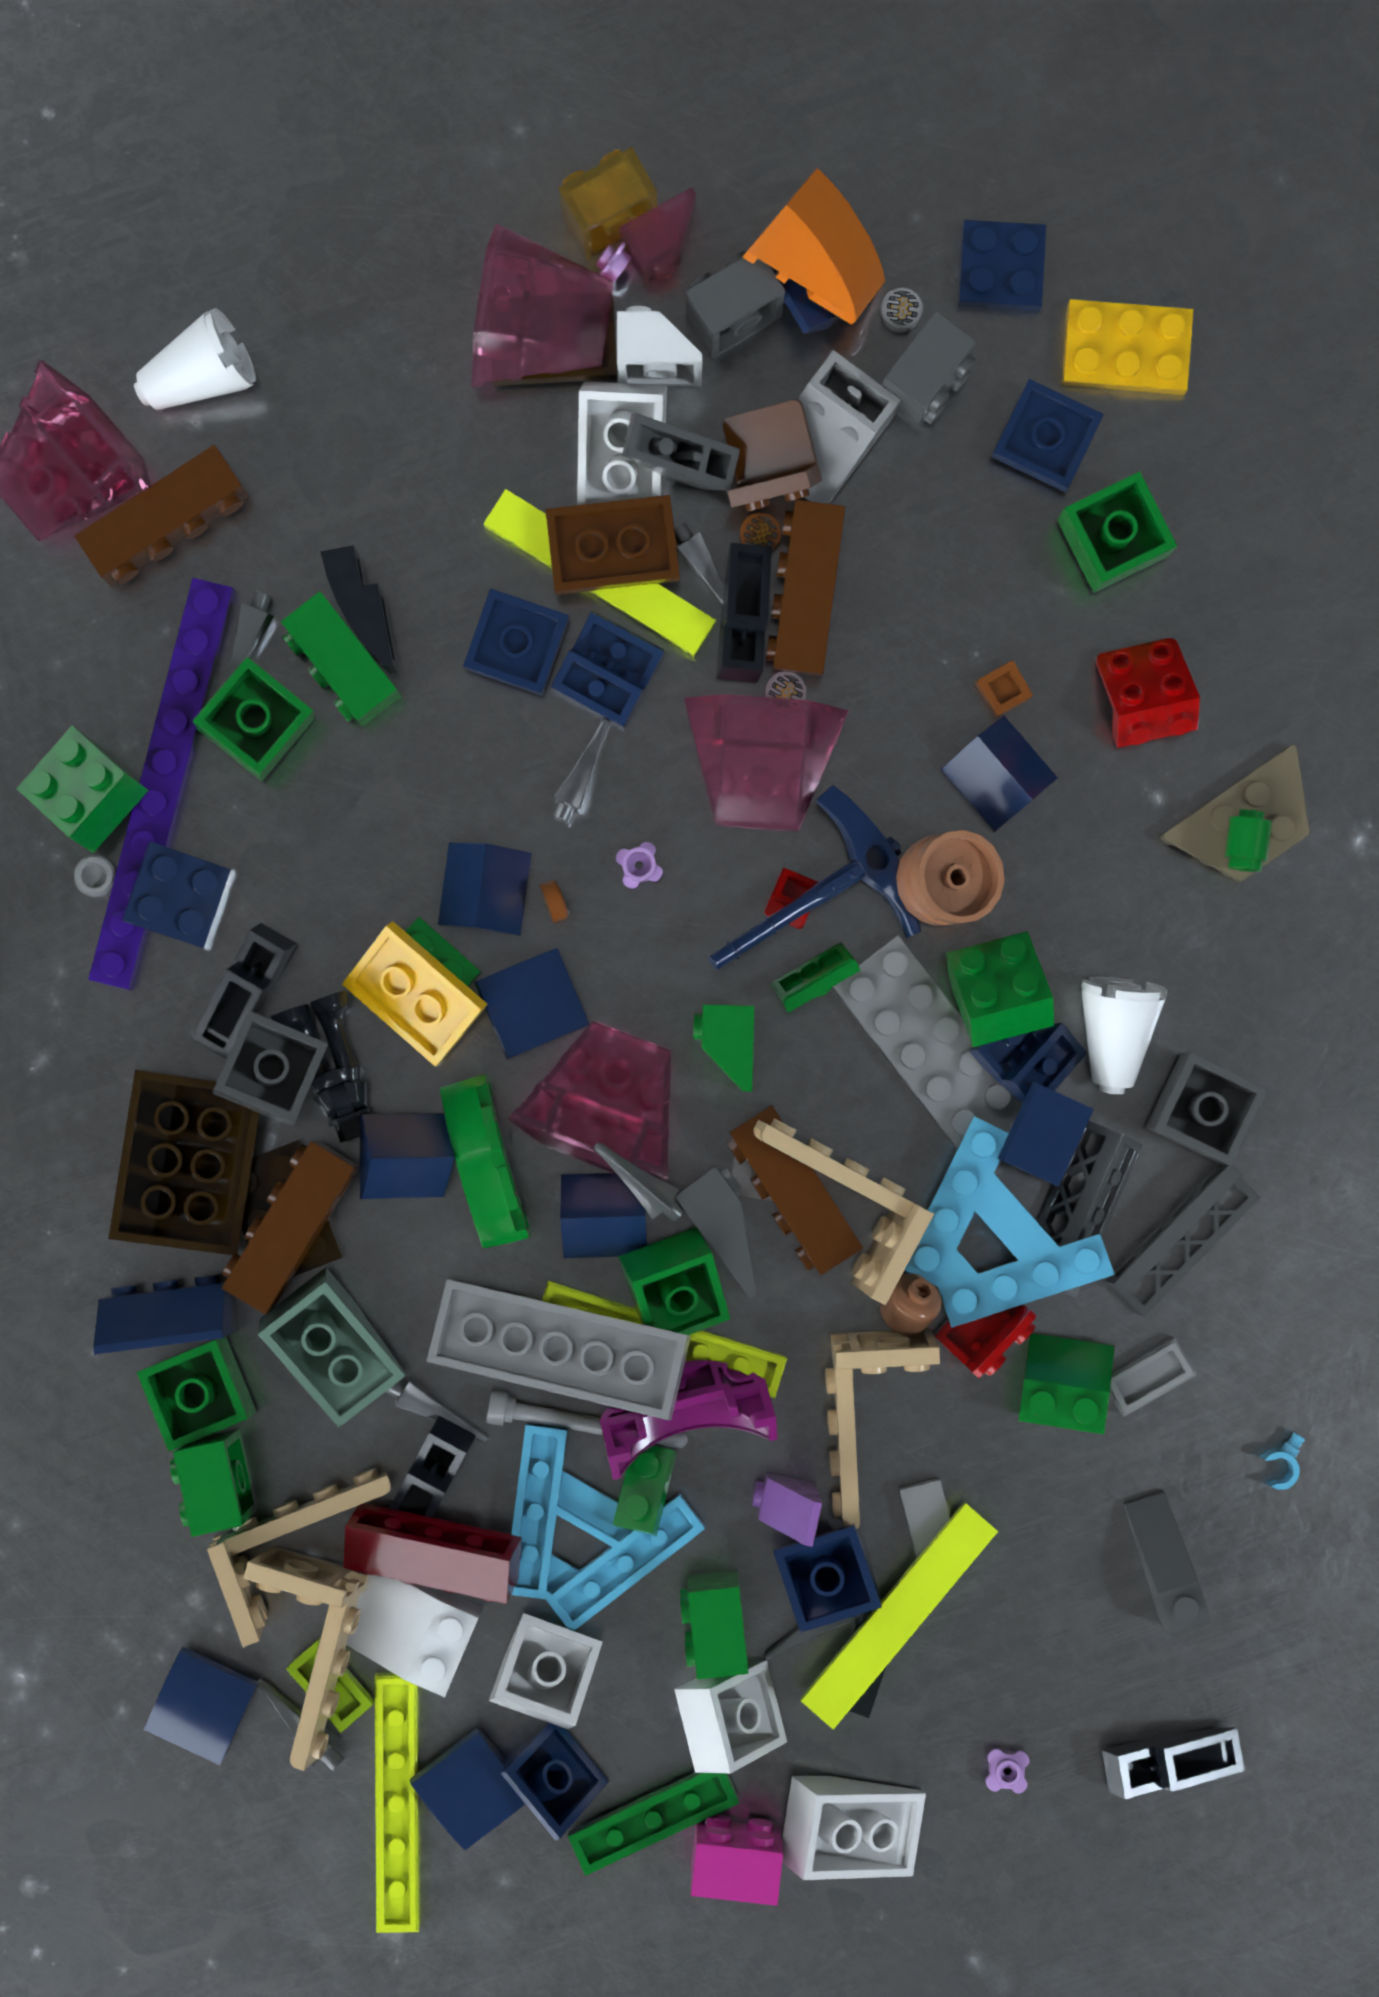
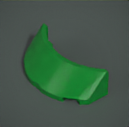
M488 1074L440 1087L445 1119L458 1172L483 1249L530 1238L532 1233L528 1219L523 1214L520 1196H518L496 1117L497 1112L492 1100L493 1090Z

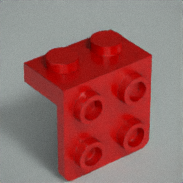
M1161 639L1100 653L1097 656L1096 666L1113 707L1112 737L1117 748L1128 745H1140L1150 740L1173 735L1179 736L1198 730L1200 695L1179 644L1175 639Z
M1023 1304L955 1327H951L950 1321L947 1318L933 1335L977 1378H980L984 1373L991 1376L1005 1362L1006 1357L1003 1353L1011 1344L1015 1342L1020 1345L1031 1335L1036 1328L1032 1322L1037 1315Z

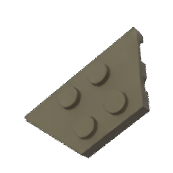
M1294 744L1289 746L1159 836L1162 842L1181 849L1192 855L1193 859L1206 866L1214 867L1221 874L1237 883L1242 882L1255 873L1228 869V859L1224 857L1229 817L1238 816L1240 809L1265 812L1264 819L1272 821L1268 860L1263 863L1262 867L1310 834L1297 748Z

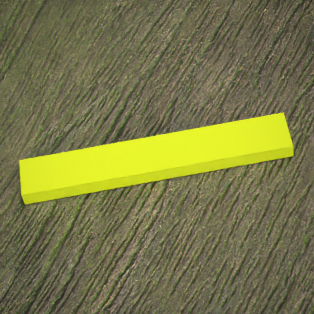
M505 489L483 523L484 527L552 569L546 514ZM658 583L588 591L693 657L696 656L716 624V619Z
M551 1280L547 1282L542 1298L544 1302L642 1324L635 1307ZM706 1330L689 1335L691 1337L685 1361H718L727 1363L729 1369L747 1375L753 1372L765 1379L770 1397H776L788 1359L787 1356Z
M963 1502L882 1599V1607L872 1611L801 1696L800 1701L834 1730L998 1531L968 1504Z
M377 1672L375 1674L376 1933L419 1932L420 1930L419 1795L410 1783V1779L419 1772V1689L417 1685L402 1679L392 1672Z

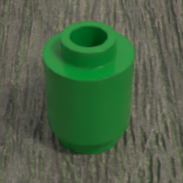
M1240 809L1238 816L1229 817L1224 856L1228 859V869L1244 872H1262V865L1268 860L1272 821L1264 819L1265 812Z

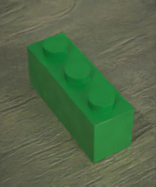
M321 591L280 621L288 631L282 636L284 641L297 657L303 652L314 664L307 670L322 689L328 685L332 687L339 696L333 703L348 722L356 718L364 726L402 697Z

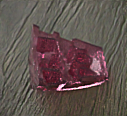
M496 223L486 248L474 325L472 388L485 386V383L499 380H520L522 376L544 372L554 374L602 365L614 282Z
M39 360L34 371L37 376L28 396H23L20 401L19 407L21 411L11 432H6L0 445V497L38 541L43 542L151 488V483L143 457L93 398L45 361Z
M723 694L684 698L716 826L799 832L849 710L808 700Z
M592 1021L562 1055L556 1066L534 1087V1091L521 1106L517 1107L508 1117V1120L544 1147L616 1174L608 1163L595 1151L594 1145L600 1142L656 1178L667 1180L671 1050Z

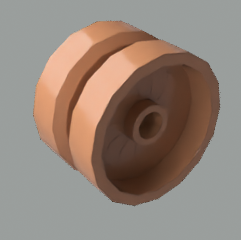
M959 830L926 836L912 844L900 859L896 880L898 895L907 911L921 922L942 926L977 921L990 913L1001 898L1005 877L1003 862L995 847L979 834Z

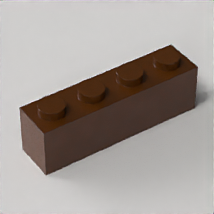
M214 444L75 534L74 537L100 577L110 586L115 583L120 585L133 579L139 573L138 568L150 560L156 562L167 557L174 550L173 545L185 537L192 539L202 534L209 525L207 523L219 515L228 516L242 507V500L249 495Z
M795 500L794 510H785L782 535L790 536L788 553L780 552L777 577L785 579L783 594L774 593L771 619H778L779 624L777 636L769 635L766 660L774 661L772 671H785L821 678L823 676L846 506Z
M770 1105L729 1131L733 1140L728 1142L727 1145L740 1165L748 1161L756 1175L749 1180L762 1200L770 1196L775 1203L778 1211L773 1213L772 1216L784 1235L786 1236L793 1232L801 1246L795 1249V1252L807 1271L815 1267L819 1274L823 1275L862 1250L863 1246L813 1168L755 1137L754 1127L758 1120L771 1125L775 1118L783 1123L773 1105Z
M318 1140L311 1141L308 1146L301 1144L289 1162V1166L294 1169L286 1183L279 1180L267 1198V1202L272 1206L264 1219L257 1217L253 1221L244 1237L250 1242L241 1256L235 1253L231 1257L222 1273L223 1276L227 1277L222 1289L264 1315L273 1311L360 1168L359 1165Z

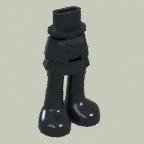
M346 990L310 1002L313 1012L323 1028L336 1068L329 1070L323 1056L310 1089L315 1094L314 1102L327 1118H331L327 1123L329 1127L334 1125L340 1143L359 1137L360 1114L371 1112L369 1107L365 1106L367 1104L366 1080L361 1079V1066L356 1064L344 1027L343 1014L349 1006ZM308 1004L300 1005L271 1016L273 1021L318 1039L314 1028L313 1016Z

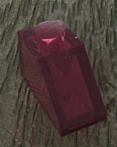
M692 187L619 227L620 242L624 241L626 243L624 249L632 256L631 261L644 284L653 279L656 282L667 279L676 272V266L681 264L696 211V193Z

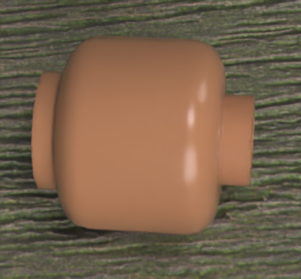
M906 1273L899 1279L886 1306L880 1303L881 1316L886 1324L895 1332L914 1336L923 1332L940 1313L942 1298L938 1288L925 1278L917 1274Z

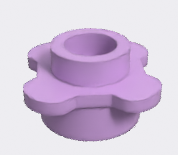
M624 241L616 248L609 244L595 263L600 268L595 276L597 281L604 277L613 284L625 269L632 256L623 250L626 245Z
M643 842L640 847L618 851L616 861L622 865L624 872L623 883L626 887L634 889L641 882L648 880L657 882L662 877L663 871L656 864L654 857L656 848L652 843ZM636 862H642L643 868L637 869L635 867Z
M999 1748L992 1749L987 1755L990 1772L985 1779L987 1787L994 1792L1001 1788L1012 1789L1017 1794L1024 1792L1028 1785L1024 1778L1025 1767L1029 1765L1028 1755L1022 1750L1013 1752ZM1006 1767L1011 1768L1010 1774H1004L1003 1771Z

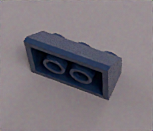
M220 1274L194 1277L195 1285L179 1287L178 1279L154 1282L153 1290L137 1292V1285L111 1288V1296L98 1300L93 1344L94 1355L224 1338L239 1330L235 1296L222 1289L225 1281H221Z

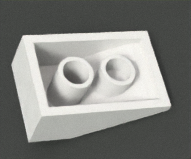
M588 381L583 383L579 390L577 505L662 496L663 475L622 456L631 413H638L666 423L667 385Z
M369 1575L366 1590L359 1595L356 1609L361 1610L360 1620L354 1634H349L346 1645L402 1679L445 1697L483 1607L440 1589L417 1584H406L395 1579Z
M792 1776L782 1837V1863L802 1880L913 1876L926 1793L917 1789L834 1776Z

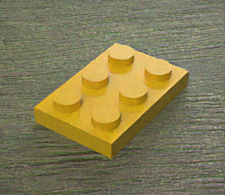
M1070 299L1067 304L1061 386L1185 395L1188 391L1194 309Z
M394 921L385 926L342 983L347 990L435 1067L444 1060L488 1005Z

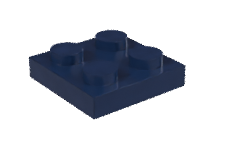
M964 220L961 237L958 307L1040 311L1043 297L1046 225Z
M1029 379L992 454V458L1067 492L1104 414Z
M490 588L463 668L543 696L570 617L562 612Z
M149 841L121 921L204 948L231 869Z

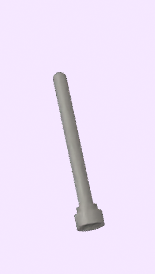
M492 1389L486 1423L503 1426V1422L512 1423V1419L602 1435L599 1421L601 1417L517 1403L516 1398L508 1397L509 1392ZM682 1432L661 1440L656 1445L680 1449L686 1446L688 1438Z

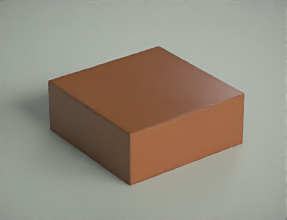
M1013 660L975 682L995 719L1034 696Z

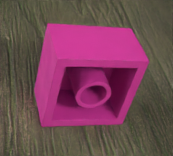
M716 1814L697 1823L695 1826L691 1863V1896L778 1906L783 1861L780 1827L773 1826V1822L760 1818L749 1819L748 1823L732 1822L729 1816Z

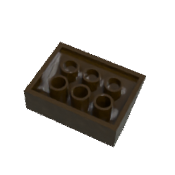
M135 1069L108 1239L226 1255L238 1254L259 1113L213 1094L217 1083L215 1080Z

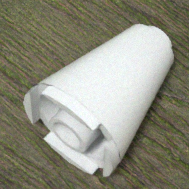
M214 308L206 311L136 373L138 382L134 383V388L140 401L145 406L151 405L155 410H161L246 390L254 385L252 382L256 381V375L248 351L243 342L237 345L230 334L235 331V328L220 310Z
M1089 977V981L1086 979L1082 980L1081 992L1091 1079L1093 1083L1100 1085L1099 1091L1109 1094H1124L1125 1088L1134 1087L1166 1000L1167 989L1164 986L1146 981L1145 989H1141L1142 986L1133 983V979L1119 977Z

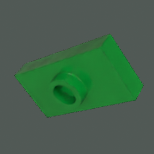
M839 942L771 982L770 986L789 1013L811 999L827 994L833 986L861 970L855 958L843 943Z

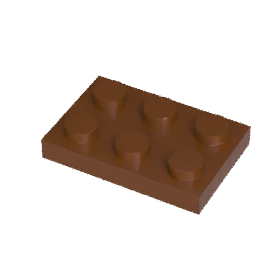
M670 495L545 509L555 595L680 581Z

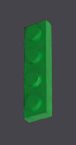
M694 1772L569 1831L567 1837L586 1876L739 1804V1797L728 1773Z

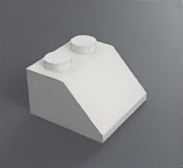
M631 306L626 311H617V366L619 383L702 386V353L660 311H651V308L646 306Z
M523 1613L502 1660L489 1701L565 1729L576 1726L603 1642Z
M767 1660L748 1663L749 1674L699 1680L695 1678L674 1689L695 1772L731 1774L787 1743Z

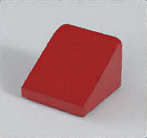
M783 867L764 914L768 917L803 895L817 884L818 881ZM810 911L788 925L802 929Z

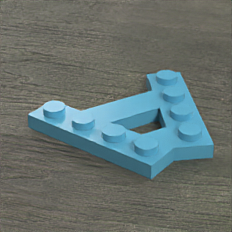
M976 1116L973 1117L928 1209L934 1216L905 1268V1271L920 1275L932 1285L938 1287L951 1327L1114 1275L1100 1233L1058 1246L995 1175V1171L1001 1161L997 1158L1009 1133ZM975 1212L1018 1259L1017 1261L978 1273L957 1250Z
M526 1423L511 1535L522 1537L519 1579L511 1595L545 1599L569 1630L575 1631L705 1530V1525L679 1492L664 1504L657 1536L614 1526L613 1521L618 1502L563 1470L568 1429ZM557 1515L608 1544L610 1547L580 1570L552 1554Z

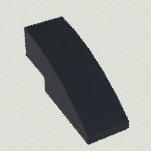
M730 543L721 613L716 678L758 682L763 672L765 631L768 626L772 547Z
M352 545L320 551L327 579L337 604L350 627L371 655L390 674L398 672L383 591L378 583L364 584L360 557L357 550Z
M262 923L250 929L233 964L226 969L191 1039L227 1059L248 1010L258 1014L297 943Z
M439 1416L408 1471L390 1509L433 1518L476 1435Z
M1235 1727L1160 1736L1102 1750L1109 1792L1124 1799L1159 1789L1174 1792L1245 1771L1238 1729Z

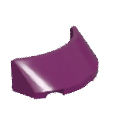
M685 1361L672 1420H665L615 1407L606 1408L599 1420L613 1480L621 1478V1475L636 1457L661 1440L688 1430L711 1427L732 1428L757 1434L769 1441L778 1439L776 1415L765 1379L753 1372L747 1375L729 1369L727 1363L718 1361Z

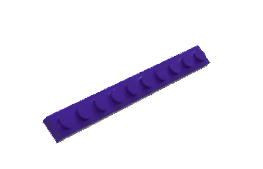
M192 577L140 778V783L149 791L135 805L131 812L88 978L90 981L133 990L148 930L123 922L121 919L148 842L151 841L168 848L170 847L199 735L193 720L207 704L236 592L233 587Z

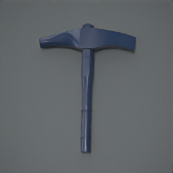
M832 785L815 801L829 814L838 826L846 842L850 862L815 884L787 906L773 915L765 917L762 922L731 942L727 941L726 945L708 956L714 969L719 970L732 960L739 959V956L771 935H776L780 929L812 909L828 902L860 880L877 892L898 917L906 938L922 932L919 920L907 911L898 895L896 875L900 861L897 856L901 854V846L898 841H895L892 837L886 839L870 818L846 794Z

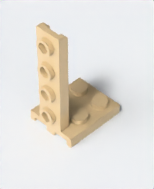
M774 1118L771 1125H768L758 1120L754 1127L756 1138L889 1209L887 1216H882L874 1226L872 1231V1238L874 1240L866 1254L862 1253L856 1260L852 1269V1276L854 1278L851 1282L852 1285L870 1298L886 1306L934 1214L903 1198L902 1196L906 1189L883 1177L880 1184H877L866 1178L869 1169L847 1158L842 1165L829 1158L833 1150L810 1138L808 1144L805 1145L794 1139L793 1136L797 1130Z
M926 1328L923 1332L914 1336L902 1335L894 1330L830 1334L833 1368H825L827 1394H834L835 1409L827 1410L829 1435H836L837 1451H829L831 1477H838L839 1492H832L831 1499L833 1518H840L842 1527L855 1524L858 1529L860 1526L853 1369H861V1372L865 1374H881L887 1371V1367L904 1366V1370L909 1372L929 1370L930 1365L940 1364L939 1345L930 1328Z
M376 1468L370 1469L354 1476L353 1481L355 1484L340 1490H338L337 1484L324 1487L312 1493L315 1500L298 1506L296 1500L286 1502L272 1509L274 1514L272 1517L258 1522L257 1517L252 1516L242 1526L234 1527V1532L230 1533L228 1531L213 1537L214 1541L210 1542V1547L207 1548L243 1647L260 1641L264 1626H266L265 1620L268 1619V1613L261 1595L253 1596L250 1588L251 1581L243 1579L248 1558L246 1555L239 1557L238 1553L386 1495L391 1488V1479L388 1471L378 1474Z
M275 1545L247 1562L243 1579L256 1582V1588L265 1592L280 1593L282 1590L295 1594L297 1601L307 1605L318 1606L321 1603L329 1605L290 1755V1764L294 1768L304 1771L315 1760H320L323 1757L328 1744L329 1734L324 1733L327 1718H332L338 1705L339 1692H335L338 1676L342 1677L348 1666L350 1651L345 1650L349 1634H354L360 1620L361 1610L356 1609L359 1595L366 1590L369 1575L345 1569L342 1565Z

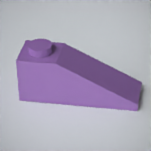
M766 1471L764 1482L756 1481L751 1504L753 1507H758V1520L803 1545L813 1547L822 1507L816 1483Z

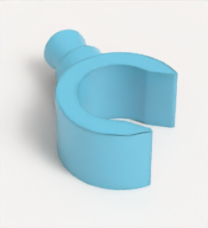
M1293 1432L1289 1441H1285L1281 1449H1270L1260 1456L1265 1461L1284 1458L1288 1463V1472L1285 1477L1280 1480L1266 1482L1267 1485L1274 1489H1288L1299 1478L1300 1468L1295 1458L1299 1454L1300 1450L1298 1449L1305 1439L1297 1433Z

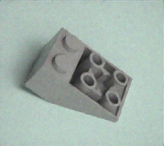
M834 350L798 398L804 406L822 481L809 488L810 495L803 498L807 501L830 504L896 416L901 402L900 398Z

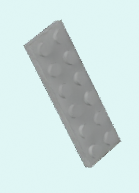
M899 935L859 965L861 971L832 987L957 1150L974 1116L1008 1133L1010 1132L1023 1103L1001 1086L969 1052L972 1045L962 1017ZM1000 1161L995 1175H1000L1011 1165Z
M446 1279L426 1362L648 1416L672 1420L691 1336Z

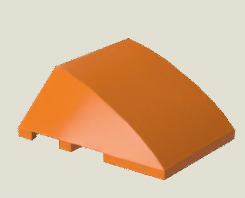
M818 168L807 178L789 202L742 256L752 264L759 259L776 269L778 272L775 278L783 283L790 278L805 287L810 300L851 325L858 319L885 282L882 264L868 233L844 196Z

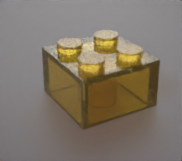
M633 147L623 152L615 150L608 153L600 160L599 165L586 172L584 170L573 172L563 180V185L558 187L562 218L586 260L604 251L609 244L613 246L658 221L657 190Z

